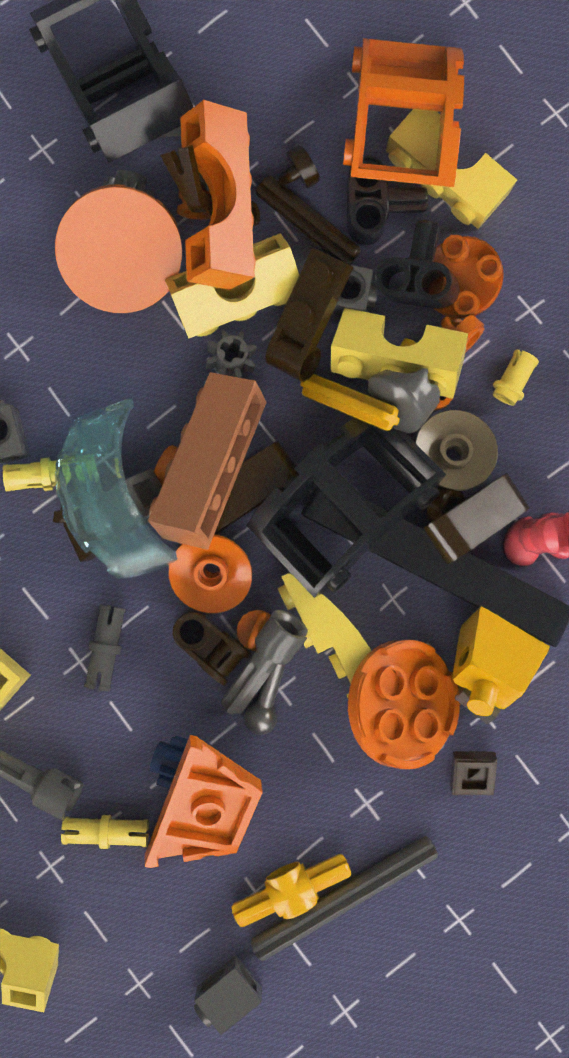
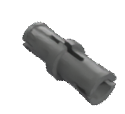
M99 604L94 641L90 640L88 646L92 653L86 682L84 683L85 688L93 690L96 688L100 672L99 691H111L116 655L121 654L122 649L118 642L124 613H126L125 608L115 606L112 622L109 623L111 606Z

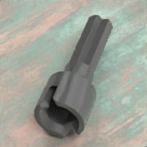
M276 610L270 616L255 638L256 652L221 699V705L226 708L229 714H241L278 664L290 663L307 640L308 629L299 618L284 610Z
M0 750V777L31 794L33 806L64 821L66 818L65 811L73 810L84 786L83 782L55 767L44 772Z

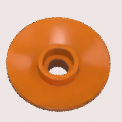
M214 534L208 550L181 544L174 552L169 564V581L174 593L188 607L200 612L221 613L228 611L244 600L251 587L252 566L248 556L238 544L224 536ZM208 563L215 564L219 567L220 571L211 573L206 569L205 565Z

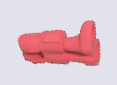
M551 512L543 514L539 519H533L529 516L516 521L508 529L504 538L503 548L507 559L517 566H529L542 553H550L558 559L569 558V512L566 514Z

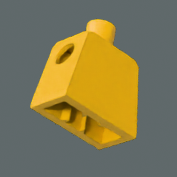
M481 606L460 628L452 675L455 684L472 691L467 703L468 709L479 716H489L492 714L495 706L499 709H505L526 691L547 655L550 646Z

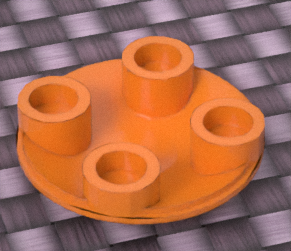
M451 235L437 246L434 262L445 265L457 278L460 285V293L457 300L451 306L434 309L444 316L463 319L471 314L476 316L489 308L498 297L504 278L503 265L494 248L479 238ZM438 277L430 283L429 294L435 295L440 293L446 286V278Z

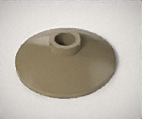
M461 410L443 411L429 418L419 430L415 441L447 474L438 485L443 489L465 491L479 486L491 475L498 459L496 438L489 426L474 414ZM449 449L457 451L460 459L457 461L449 459L446 451Z

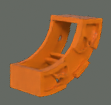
M363 38L362 47L354 46L352 73H359L354 139L346 138L343 158V165L351 166V177L454 187L461 128H459V121H453L454 109H462L464 98V75H458V70L463 69L464 54L461 48ZM368 105L440 112L435 171L363 163Z

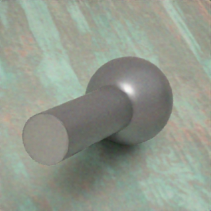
M278 664L263 683L257 702L251 704L245 712L244 721L252 733L258 735L267 734L276 726L277 713L273 705L286 664Z

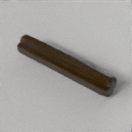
M273 176L265 177L256 190V195L332 257L349 265L354 263L361 252L360 247Z

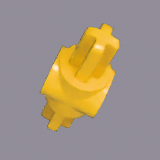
M337 854L307 869L300 862L287 864L273 871L265 878V889L233 903L231 906L233 916L240 927H245L275 912L279 917H283V919L297 917L317 904L319 899L317 892L351 876V869L343 854Z

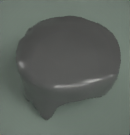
M426 368L413 373H400L387 369L373 375L368 382L369 396L398 408L397 417L400 418L398 425H393L392 428L401 432L413 433L418 431L439 404L440 390L437 385L429 382L428 369Z

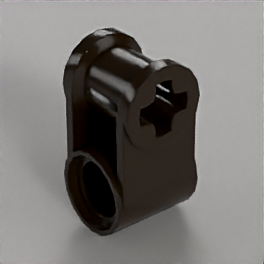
M189 611L182 614L173 626L172 634L176 644L191 656L208 675L223 686L229 682L227 677L243 658L249 659L252 655L237 639L219 628L207 616L198 611ZM190 619L199 621L204 627V636L196 642L187 641L181 634L182 623ZM228 651H231V653L225 658V660L220 665H218L219 661L225 656V654Z

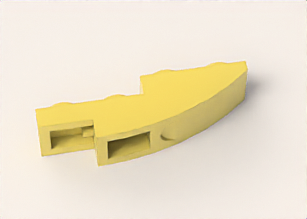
M288 573L281 576L284 585L277 589L287 610L296 607L302 622L308 629L307 640L304 642L305 648L314 645L316 652L321 653L333 647L335 654L328 656L338 678L341 679L347 676L351 685L352 678L359 664L371 652L370 647L348 618L324 595L320 594L314 598L292 574Z

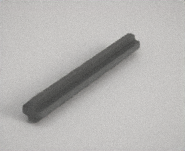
M427 836L418 839L319 898L317 904L307 912L291 919H284L255 936L251 940V947L256 957L260 961L267 960L438 857V852L432 841Z

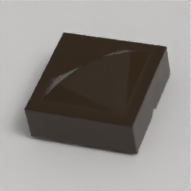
M453 751L450 783L452 795H494L497 769L496 753L488 751Z

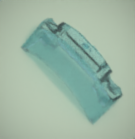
M132 398L79 416L68 429L69 433L63 448L58 452L55 473L57 496L61 502L63 518L71 534L85 553L91 551L101 562L108 566L107 572L118 579L157 572L178 560L176 551H173L164 544L144 522L130 497L122 469L121 446L127 417L131 409L135 407Z

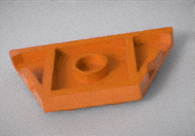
M190 735L146 849L145 867H159V858L182 854L184 862L199 860L209 855L222 856L237 853L263 792L261 780L197 736Z

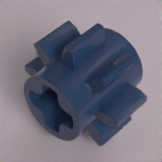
M175 735V737L172 736L170 744L163 741L158 743L150 764V771L159 774L157 785L170 789L188 739Z

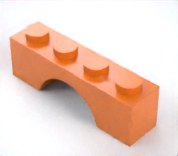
M202 100L180 117L181 146L183 148L193 145L198 172L205 180L212 198V217L209 225L185 240L187 282L231 290L255 277L256 259L253 253L252 232L254 217L251 211L250 187L252 176L249 169L248 147L250 136L247 127V113Z

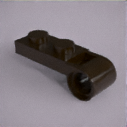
M312 247L268 345L265 355L267 364L301 382H306V380L312 377L321 359V350L317 345L354 268L353 266Z

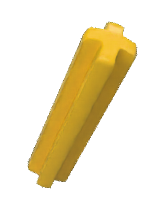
M313 374L309 380L300 383V386L303 387V396L382 430L389 431L393 425H398L400 418L397 417L399 410L396 406L319 375Z

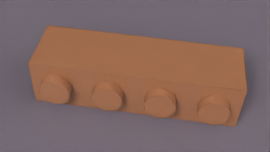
M210 372L204 387L198 391L196 407L189 423H186L182 429L178 450L174 459L166 467L165 481L158 497L153 499L149 509L148 522L162 539L206 550L209 549L267 403L255 380Z

